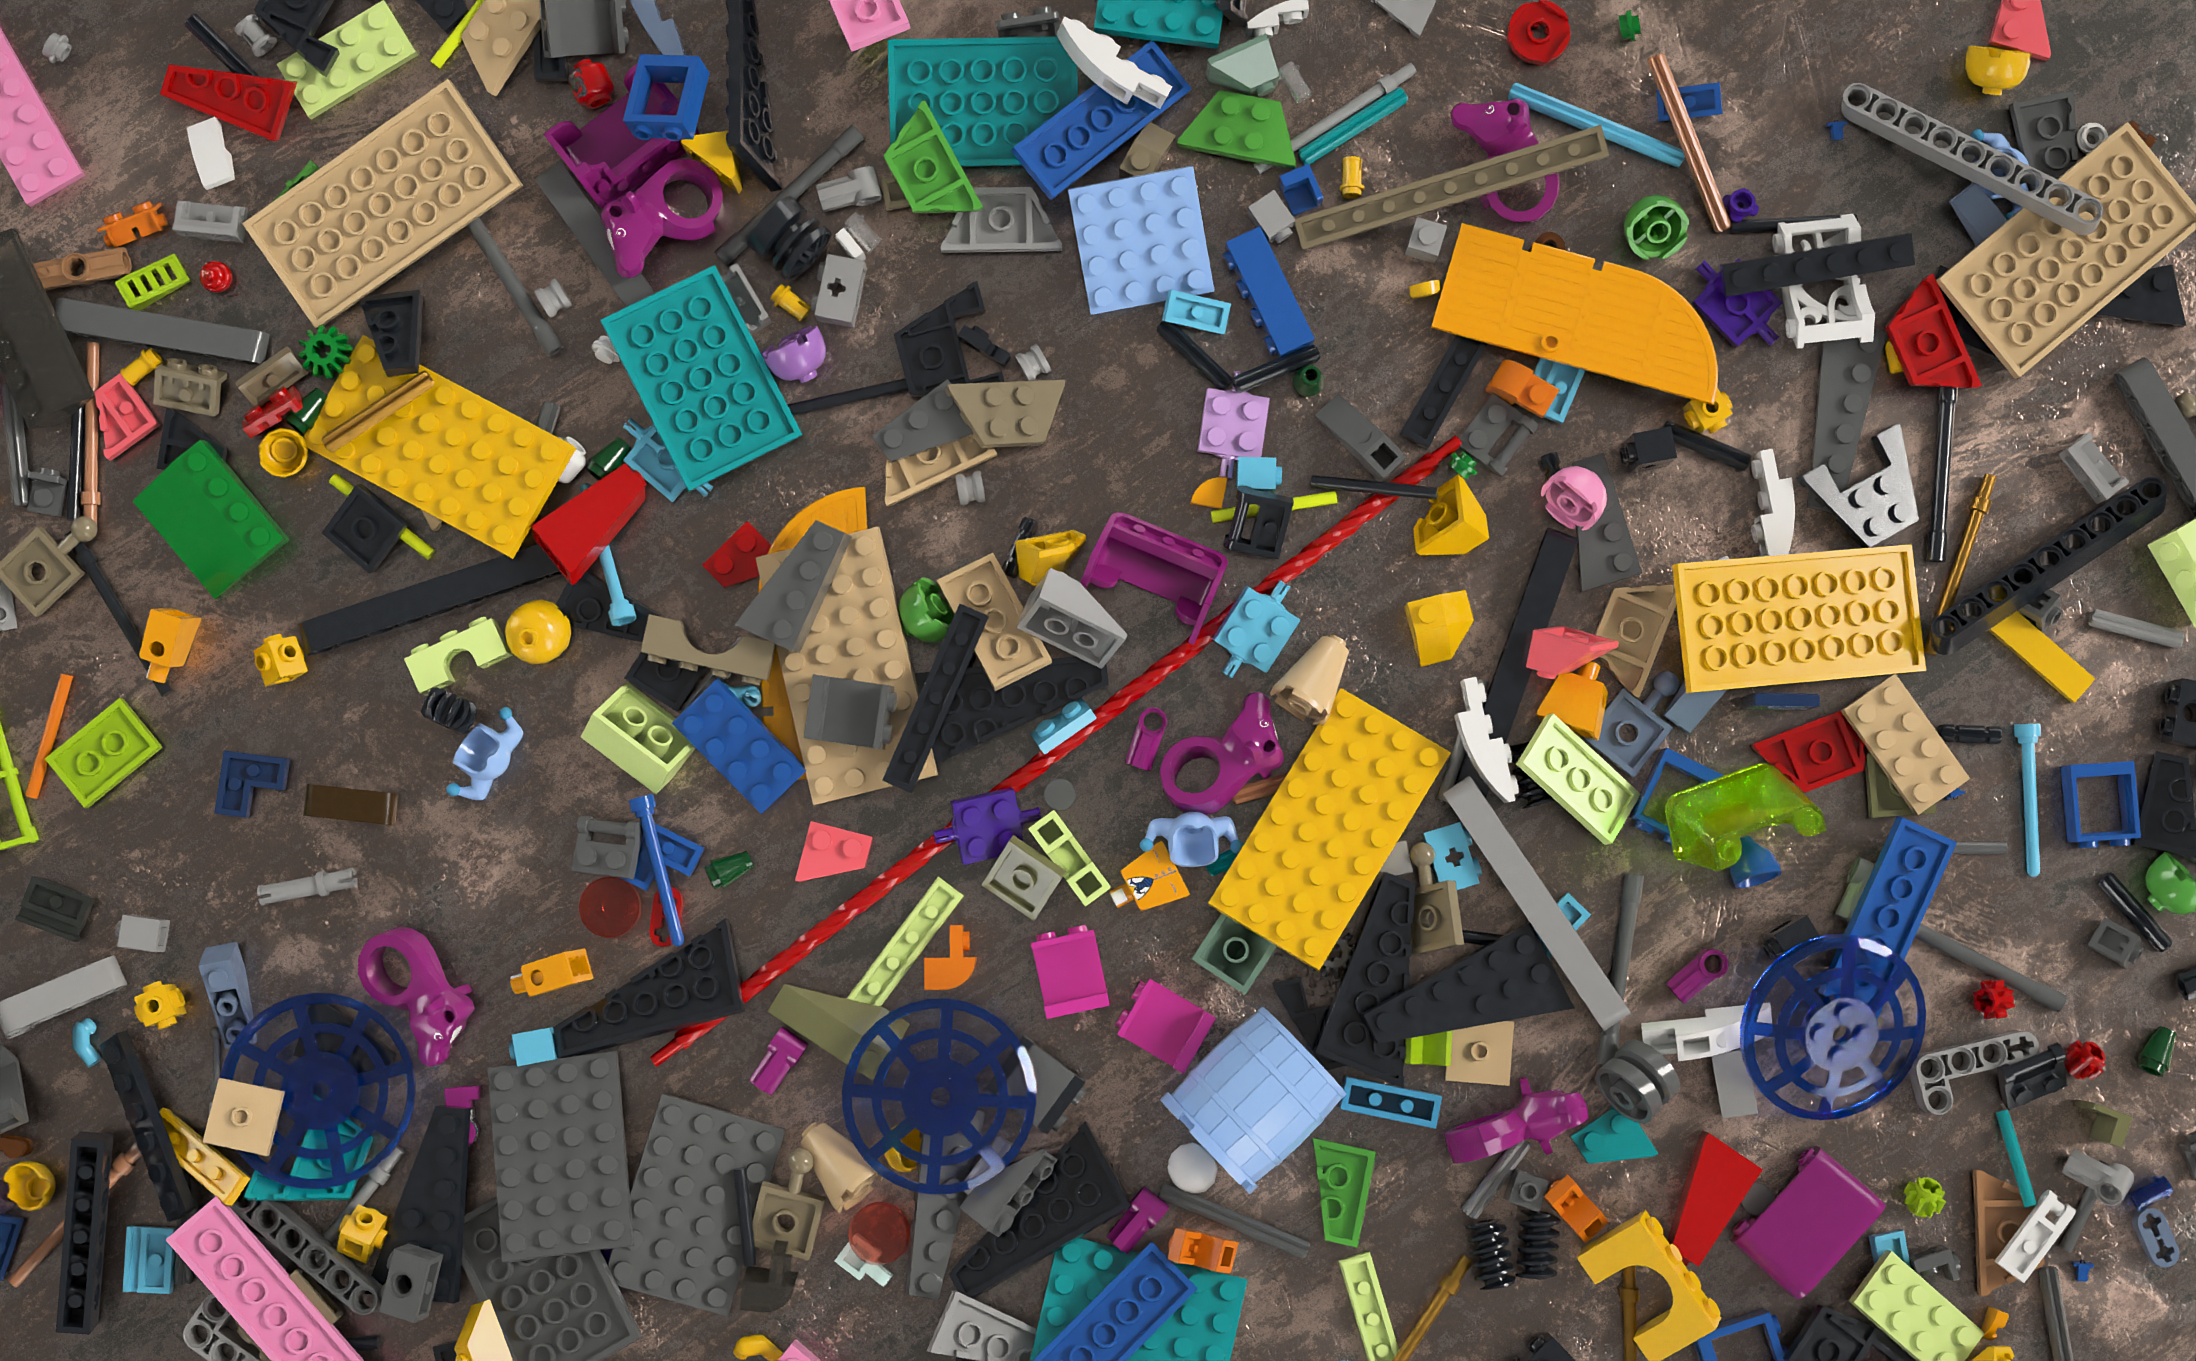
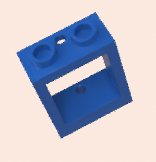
M640 54L623 122L634 137L641 140L664 138L670 141L694 139L710 74L700 57ZM653 82L684 83L677 115L645 114Z
M1661 749L1629 818L1636 821L1634 827L1649 834H1652L1655 830L1665 835L1663 841L1675 847L1681 848L1682 844L1686 846L1692 845L1723 781L1724 775L1671 749ZM1665 766L1706 785L1683 833L1643 814Z
M2134 761L2060 766L2067 843L2078 842V848L2098 847V841L2110 840V846L2130 845V839L2141 838ZM2117 776L2122 831L2081 834L2076 778Z
M1762 1308L1719 1322L1716 1330L1693 1342L1699 1361H1718L1711 1342L1712 1339L1759 1324L1763 1326L1774 1361H1784L1783 1357L1788 1350L1786 1346L1781 1347L1777 1334H1781L1782 1331L1776 1315H1771L1769 1311Z

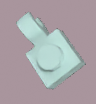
M856 1234L852 1236L835 1259L838 1265L859 1281L862 1280L865 1274H868L884 1287L894 1275L888 1269L875 1262L881 1253Z

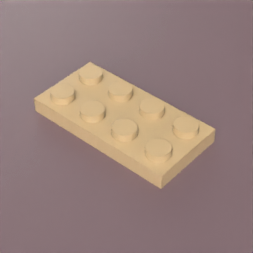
M994 553L936 580L937 586L953 615H955L959 604H963L989 616L974 654L994 691L1052 663V659L1041 639L1017 628L1024 608Z
M1896 673L1840 710L1915 816L1927 810L1970 779Z

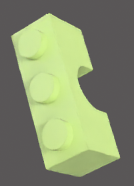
M481 617L468 624L470 628L458 633L457 630L442 635L440 637L441 642L429 646L427 643L410 651L412 655L404 658L419 693L428 695L431 688H444L455 683L451 674L450 664L453 657L460 652L469 651L473 655L477 666L483 669L513 656L506 644V639L498 621L492 618L487 620L486 617Z
M1055 810L1028 828L1049 858L1067 871L1063 877L1085 907L1111 888Z

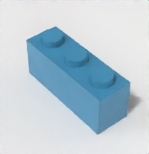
M1343 1076L1341 1087L1347 1095L1338 1102V1108L1436 1129L1442 1096L1356 1077Z

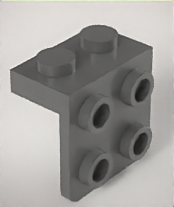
M1051 7L1033 9V15L1021 17L1020 12L1001 14L1002 20L995 21L999 38L1057 37L1056 34L1060 27L1058 11L1052 12Z

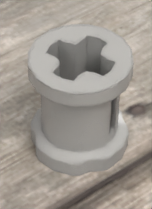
M256 14L246 16L235 27L234 31L236 34L248 42L252 47V53L257 57L268 53L277 43L275 35L269 34L264 29Z

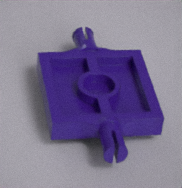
M1705 260L1695 269L1708 283L1704 291L1691 304L1734 348L1740 345L1747 337L1756 333L1769 346L1780 337L1766 324L1771 314L1783 304L1770 290L1724 296L1721 271L1717 274Z
M1010 787L950 801L953 815L951 827L933 831V835L935 836L936 844L954 840L959 848L962 864H970L999 857L1013 835L1023 841V824L1040 820L1041 816L1039 814L1041 813L1039 807L1020 811L1017 806L1015 790Z

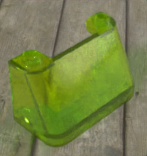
M1763 763L1749 766L1677 792L1670 796L1665 806L1675 859L1715 871L1730 867L1740 859L1742 853L1740 836L1766 826H1778L1783 823L1793 825L1798 834L1807 837L1826 831L1821 809L1774 766Z

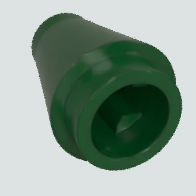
M1313 365L1301 367L1293 377L1296 391L1303 396H1315L1324 387L1323 373ZM1305 374H1313L1316 378L1314 381H1309L1306 379Z
M315 387L312 392L302 398L303 408L296 413L292 409L289 410L284 420L292 428L304 435L309 428H313L328 396Z
M617 437L588 460L590 464L586 467V470L599 481L622 466L623 459L632 449L624 440Z
M747 851L711 860V864L704 867L713 888L716 890L720 887L725 889L750 869L754 868V865Z
M2159 1026L2139 1054L2138 1059L2140 1062L2138 1067L2148 1074L2163 1077L2165 1071L2170 1069L2175 1038L2177 1036L2176 1032Z

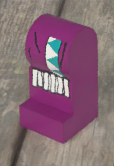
M472 1085L445 1088V1105L471 1108L469 1145L479 1139L481 1134L480 1125L475 1119V1099L483 1098V1086Z

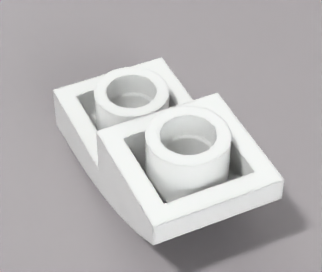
M1308 0L1285 1L1259 13L1247 22V37L1256 38L1266 33L1268 39L1273 37V34H1278L1279 21H1284V24L1302 22L1308 16Z
M212 117L187 127L192 155L203 187L209 190L235 180L232 155L225 148L221 122L216 117Z

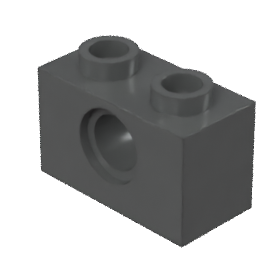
M409 1243L395 1248L387 1261L389 1272L387 1280L380 1291L379 1299L381 1300L379 1312L412 1323L429 1317L443 1254ZM406 1276H408L411 1280V1288H409L405 1282Z

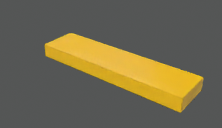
M1993 599V601L1998 602L2002 601V599ZM2018 611L1988 630L2071 703H2075L2095 680L2090 673Z
M162 1108L159 1113L180 1166L224 1204L232 1206L251 1178L211 1144L203 1143V1138L171 1110Z

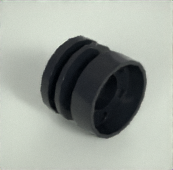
M787 196L776 203L761 218L747 241L748 247L763 260L775 255L771 266L775 271L782 270L781 275L788 282L799 277L816 262L832 235L831 231L825 226L819 227L820 222L816 218H811L803 223L807 210L792 196Z

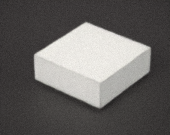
M845 228L835 234L837 243L849 258L861 261L866 259L862 249Z

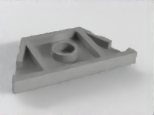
M1032 187L973 188L983 206V210L957 212L952 226L941 244V253L1062 251V243L1058 239Z

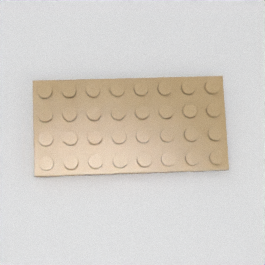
M446 79L242 224L315 329H318L319 325L324 326L357 303L361 298L367 296L521 188L523 184L451 80Z
M2128 122L2120 126L2057 179L2101 202L2103 215L2098 228L2089 235L2076 234L2023 207L1936 280L1942 291L2014 379L2020 378L2196 230L2195 203ZM2057 197L2049 199L2055 206L2065 204L2062 199ZM2088 212L2078 214L2080 218L2086 221L2094 219L2093 215Z
M879 527L849 534L852 536L851 541L800 653L790 651L776 644L813 805L893 786L882 781L919 697ZM794 548L756 557L762 588ZM813 674L894 686V693L898 694L895 712L890 713L889 725H893L891 743L886 744L885 750L804 738ZM932 748L918 780L938 775Z

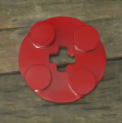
M1551 1L1527 2L1521 5L1510 19L1507 43L1514 54L1521 60L1544 66L1550 61L1557 59L1566 49L1571 37V30L1568 24L1569 19L1565 11ZM1540 25L1544 26V34L1547 37L1544 39L1541 37L1538 39L1534 38L1531 27L1538 28Z

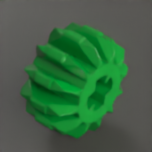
M319 325L317 334L307 330V336L310 338L308 342L305 340L299 341V345L306 348V350L297 353L298 358L305 360L302 365L303 369L306 371L312 370V375L316 378L321 377L324 373L327 379H332L334 370L342 374L344 372L341 367L342 363L350 364L351 359L345 355L353 352V347L346 344L349 337L344 333L339 334V329L334 326L327 331L325 326ZM327 346L331 349V352H326L328 356L323 358L320 353L321 351L325 352L323 348Z

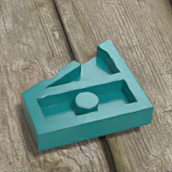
M1613 1107L1569 1135L1588 1164L1653 1157L1658 1154L1639 1123L1624 1117Z

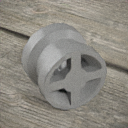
M556 278L550 281L548 287L544 289L538 288L534 291L550 318L557 314V310L572 306L569 297Z
M1036 343L1030 346L1028 352L1014 355L1027 381H1034L1040 373L1047 374L1052 371Z
M974 471L969 476L956 474L961 506L967 505L969 501L973 500L979 503L986 502L981 471Z

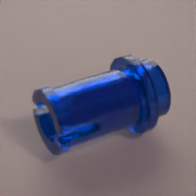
M2154 1176L2152 1182L2128 1193L2133 1205L2140 1212L2163 1198L2166 1200L2170 1199V1195L2174 1193V1190L2165 1176L2160 1178Z

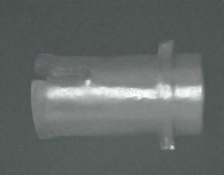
M1291 61L1278 70L1279 81L1284 82L1295 103L1298 104L1310 97L1313 92L1309 89L1298 71L1300 66H1295L1294 62Z
M856 212L844 222L843 226L863 246L866 252L870 253L883 239L864 221L865 216H859Z

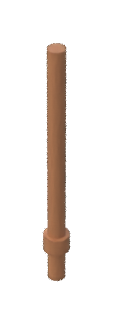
M88 342L86 343L85 469L81 505L84 506V516L93 519L97 525V506H101V493L97 492L99 408L96 404L95 391L99 389L100 344Z
M137 1142L125 1154L121 1153L113 1161L109 1189L122 1175L127 1176L136 1166L135 1162L142 1155L137 1147ZM65 1218L8 1278V1282L12 1286L18 1287L61 1242L64 1234Z

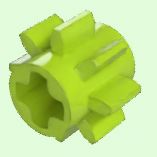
M1918 1177L1915 1183L1909 1181L1903 1192L1907 1196L1904 1203L1907 1204L1909 1211L1918 1217L1931 1218L1934 1212L1940 1214L1946 1203L1942 1199L1945 1191L1942 1190L1941 1185L1936 1180L1929 1177Z

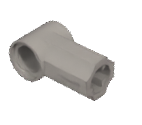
M860 167L850 171L847 174L848 176L817 184L816 188L823 212L853 204L863 206L880 201L883 195L875 167Z
M1861 857L1855 860L1848 874V887L1835 915L1850 921L1875 866L1874 863Z
M2076 1149L2071 1153L2062 1171L2066 1176L2094 1189L2098 1200L2108 1206L2120 1205L2134 1183V1175L2126 1166L2119 1163H2112L2107 1166Z

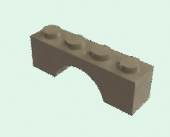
M651 614L648 617L641 652L648 654L647 660L666 665L667 659L679 661V668L697 672L698 666L711 669L710 675L727 679L730 673L742 675L741 682L759 686L761 680L769 681L776 650V644L771 641L743 636L736 646L724 653H703L691 645L685 634L684 624L681 621Z

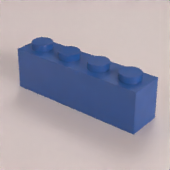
M1261 226L1227 241L1225 245L1226 252L1222 254L1228 269L1230 271L1235 269L1240 279L1236 281L1238 290L1243 299L1249 298L1253 306L1250 309V314L1256 326L1262 325L1267 335L1263 340L1270 355L1276 354L1277 358L1312 345L1315 338Z

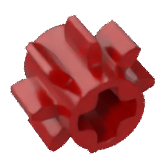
M2004 980L1980 982L1982 989L1973 992L1975 996L1974 1008L1984 1013V1019L2008 1017L2006 1010L2015 1007L2013 1003L2014 991L2004 987Z
M2076 1040L2066 1048L2068 1053L2065 1054L2066 1060L2064 1065L2069 1074L2074 1078L2085 1079L2088 1077L2093 1081L2103 1073L2102 1068L2105 1066L2104 1061L2106 1058L2103 1050L2096 1043L2086 1041L2082 1044L2079 1040Z

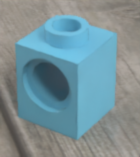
M1238 457L1236 491L1238 486H1249L1256 491L1274 494L1276 485H1281L1282 466H1276V458Z
M553 1027L512 1034L513 1041H509V1053L511 1059L516 1060L517 1066L558 1059Z

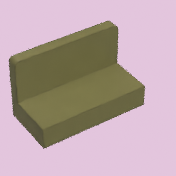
M2076 1099L2074 1106L2097 1114L2089 1139L2122 1148L2133 1117L2097 1103Z

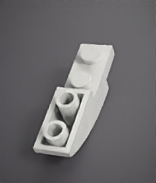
M1064 17L1056 35L1068 55L1084 74L1107 93L1125 104H1128L1131 96L1134 95L1161 109L1172 86L1166 84L1165 80L1160 76L1149 75L1138 69L1133 62L1117 58L1116 56L1121 46L1116 44L1109 36L1099 35L1087 29L1082 22Z
M1773 449L1763 450L1755 454L1754 460L1751 461L1753 477L1759 480L1761 490L1757 493L1758 504L1761 510H1765V515H1760L1754 519L1755 524L1751 526L1752 537L1755 543H1759L1761 555L1758 557L1788 555L1795 519L1792 477L1779 480Z
M1477 677L1463 679L1460 681L1466 712L1454 715L1463 746L1473 766L1488 787L1504 803L1515 801L1514 795L1518 794L1519 790L1515 775L1510 776L1508 763L1512 762L1509 744H1504L1502 737L1489 740L1488 734L1493 733L1490 715H1484L1482 702H1486L1483 683L1478 684Z
M1770 1003L1705 1009L1706 1017L1641 1023L1643 1042L1652 1046L1662 1055L1677 1053L1678 1061L1699 1059L1729 1052L1758 1041L1773 1032Z

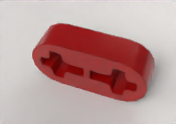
M671 887L673 898L677 899L676 909L681 925L684 905L683 895L677 888ZM657 891L653 898L649 934L654 944L660 947H668L673 945L671 938L667 937L666 942H663L662 936L657 935L656 932L657 929L663 928L665 918L662 903H660V895Z

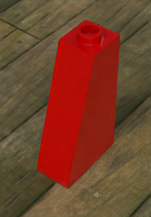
M626 463L532 525L534 540L571 585L578 582L646 500V481L637 470L632 471Z
M1703 1130L1698 1137L1667 1238L1669 1244L1675 1245L1679 1250L1682 1262L1686 1267L1690 1262L1698 1267L1700 1266L1763 1170L1715 1136Z

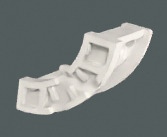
M1853 214L1840 215V218L1789 224L1781 222L1778 223V233L1773 234V250L1778 255L1795 252L1792 248V236L1812 234L1815 248L1861 241V226ZM1840 231L1839 234L1823 242L1822 232ZM1806 240L1800 242L1803 250L1812 249ZM1857 275L1835 278L1837 280H1844V286L1832 293L1827 306L1809 296L1801 287L1802 284L1781 287L1787 317L1785 324L1786 335L1788 338H1793L1797 349L1804 348V343L1858 338L1860 343L1873 342L1875 312L1871 306L1866 285H1859L1861 282ZM1838 298H1843L1847 301L1848 306L1839 304L1837 310H1835V301ZM1799 303L1804 306V308H1802L1801 310ZM1822 317L1827 319V323L1818 324ZM1804 318H1811L1814 321V325L1805 326Z

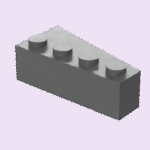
M815 520L734 625L790 651L800 653L852 536Z

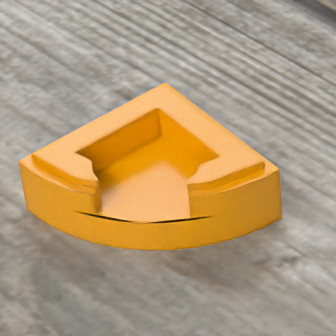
M1216 477L1202 483L1194 492L1190 504L1222 509L1228 477Z
M1988 1306L1981 1328L1985 1333L1982 1338L1990 1341L1996 1339L1997 1328L2003 1329L2005 1327L2009 1314Z

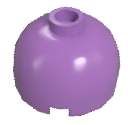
M815 325L813 328L812 326H807L781 338L782 342L778 344L777 349L771 344L761 352L767 367L778 378L788 381L799 379L800 383H804L818 375L816 369L823 364L826 356V344L818 326Z

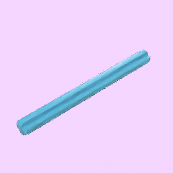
M1514 83L1508 94L1509 100L1520 98L1528 104L1530 109L1582 130L1601 125L1605 139L1674 167H1680L1684 161V152L1678 147L1519 83Z

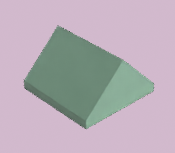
M1221 913L1192 957V960L1246 995L1277 946Z

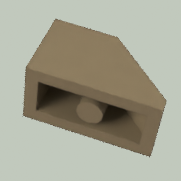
M1150 122L1142 129L1130 147L1119 168V177L1127 178L1158 172L1176 135Z

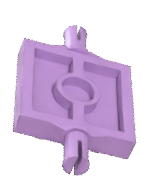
M1234 371V376L1240 374L1241 371ZM1233 385L1232 389L1225 391L1211 388L1206 389L1197 452L1213 454L1222 459L1219 477L1233 478L1234 461H1237L1238 457H1261L1270 398L1254 396L1246 391L1237 393Z

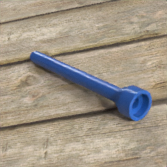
M654 795L637 797L628 801L631 813H635L636 819L640 818L671 942L674 946L678 947L684 943V936L652 817L655 814L654 808L657 807Z

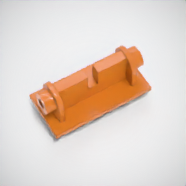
M150 200L133 206V213L122 216L120 212H116L102 219L104 224L98 227L97 231L106 230L107 234L103 236L106 245L117 248L137 239L132 228L137 227L141 237H145L162 231L163 226L168 225V222L163 213L158 214L156 211L162 205L161 202L152 205Z

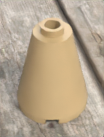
M1336 635L1322 636L1273 686L1270 695L1276 694L1278 696L1275 703L1301 721L1309 717L1315 719L1312 725H1324L1329 718L1349 654L1348 649L1345 647L1346 642Z
M815 1122L808 1126L801 1134L803 1139L800 1144L802 1148L811 1152L814 1160L813 1169L833 1208L838 1213H841L842 1207L847 1211L863 1200L874 1190L871 1185L877 1177L881 1182L887 1173L886 1168L880 1162L826 1123L818 1125Z

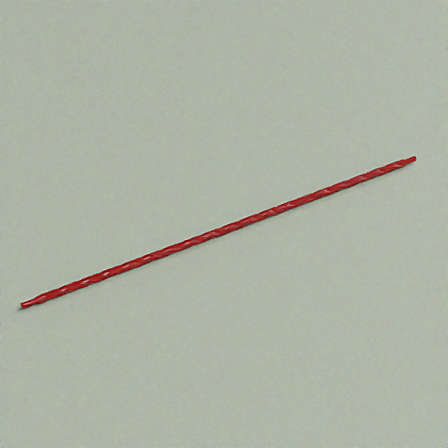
M1456 435L1431 454L1428 452L1423 455L1413 466L1401 472L1390 483L1417 485L1439 467L1438 464L1460 448L1461 440ZM1375 494L1344 516L1335 526L1322 533L1304 547L1298 555L1286 561L1252 589L1260 594L1270 596L1279 580L1287 583L1298 577L1315 564L1326 552L1337 547L1355 533L1365 522L1377 516L1400 496ZM1235 602L1223 610L1219 616L1211 619L1201 627L1194 645L1188 643L1189 636L1180 646L1168 652L1151 665L1141 676L1129 682L1102 706L1093 710L1092 712L1097 719L1045 755L1040 751L1023 767L1011 773L989 792L1010 787L1015 790V793L1022 790L1043 774L1053 763L1059 761L1082 744L1093 732L1104 727L1122 713L1132 702L1138 700L1162 682L1169 673L1183 666L1201 652L1209 642L1214 641L1212 639ZM952 820L942 829L950 828ZM932 834L914 848L906 858L892 865L875 878L867 888L853 895L835 909L827 919L817 923L796 939L788 949L774 956L756 970L748 980L740 983L743 1003L757 995L777 976L788 971L806 957L816 946L832 937L856 915L867 910L885 896L895 885L907 879L924 866L935 854L943 851L955 841L951 840L936 844L935 836ZM727 1017L680 1029L674 1034V1039L650 1056L651 1061L658 1067L681 1048L687 1049L697 1038L709 1032Z

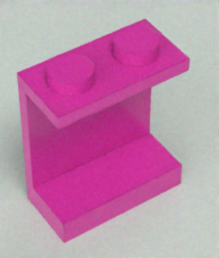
M1086 925L1067 928L1068 935L1056 937L1055 931L1036 935L1037 942L1031 943L1047 1019L1110 1005L1094 929L1087 931Z
M1150 978L1146 984L1140 981L1131 998L1136 1000L1130 1011L1124 1008L1115 1026L1120 1028L1117 1035L1122 1038L1124 1037L1184 1074L1216 1017Z

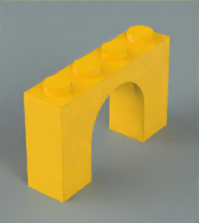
M1646 1210L1583 1246L1577 1256L1578 1261L1595 1285L1621 1269L1635 1265L1649 1267L1666 1279L1673 1295L1672 1307L1639 1326L1633 1338L1648 1361H1661L1716 1330L1721 1319L1717 1304L1713 1299L1706 1297L1696 1274L1687 1270L1677 1247L1669 1244L1663 1235V1229L1659 1221L1655 1217H1650Z

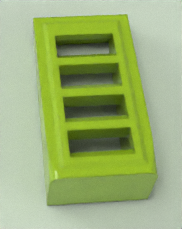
M172 254L117 280L115 284L131 310L141 311L188 284L191 280L177 255ZM169 266L177 277L173 281L165 270ZM157 273L160 274L165 283L162 286L159 285L154 276ZM146 279L153 289L149 292L143 284V281ZM136 286L141 296L135 297L131 288Z

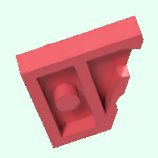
M2001 0L1988 45L2005 50L2031 53L2032 58L2042 61L2050 59L2051 50L2041 0Z
M121 373L95 391L96 404L100 410V431L103 432L106 448L103 451L104 456L108 460L112 461L160 426L136 390L124 379Z
M811 821L795 881L803 882L865 868L873 837Z

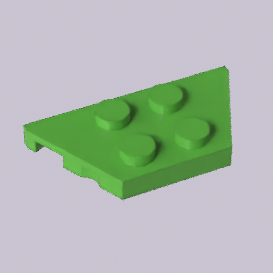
M1219 90L1177 141L1178 148L1293 170L1296 169V160L1281 102Z
M925 100L922 101L912 118L900 131L898 138L883 155L914 213H943L983 210L979 198Z

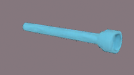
M588 483L583 484L580 487V492H583L591 485ZM608 544L599 555L612 600L608 613L613 626H623L635 621L636 614L633 605L624 599Z
M2014 724V737H2018V743H2021L2027 873L2031 877H2036L2040 874L2035 743H2038V736H2041L2040 724Z

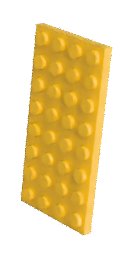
M362 335L349 357L351 359L350 364H345L344 372L339 374L328 393V397L313 428H309L303 436L307 448L513 559L577 448L419 364V373L425 370L432 377L435 383L432 388L335 452H330L321 440L325 434L416 375L408 374L387 377L374 340Z
M1912 544L1672 565L1686 693L1926 671Z
M1340 688L1335 696L1328 720L1324 725L1318 724L1209 900L1208 905L1315 970L1320 971L1451 752Z

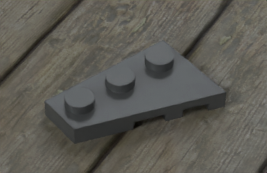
M948 379L872 435L873 440L891 463L973 435L972 429L961 418V410L952 396L948 397L945 392V387L951 384Z

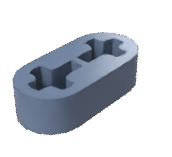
M2151 1207L2139 1208L2133 1215L2132 1223L2146 1257L2154 1265L2165 1268L2173 1266L2178 1261L2180 1252L2166 1217L2158 1209ZM2146 1215L2156 1218V1221L2152 1223L2155 1234H2153L2150 1228L2143 1227V1223L2147 1221ZM2157 1240L2161 1246L2169 1248V1251L2165 1253L2166 1259L2156 1257V1253L2160 1251Z

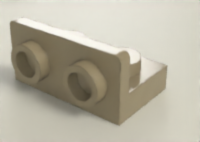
M169 358L155 368L153 404L215 417L219 413L221 383L227 379V372L220 371L216 366L210 364L196 366L187 364V361L184 359Z

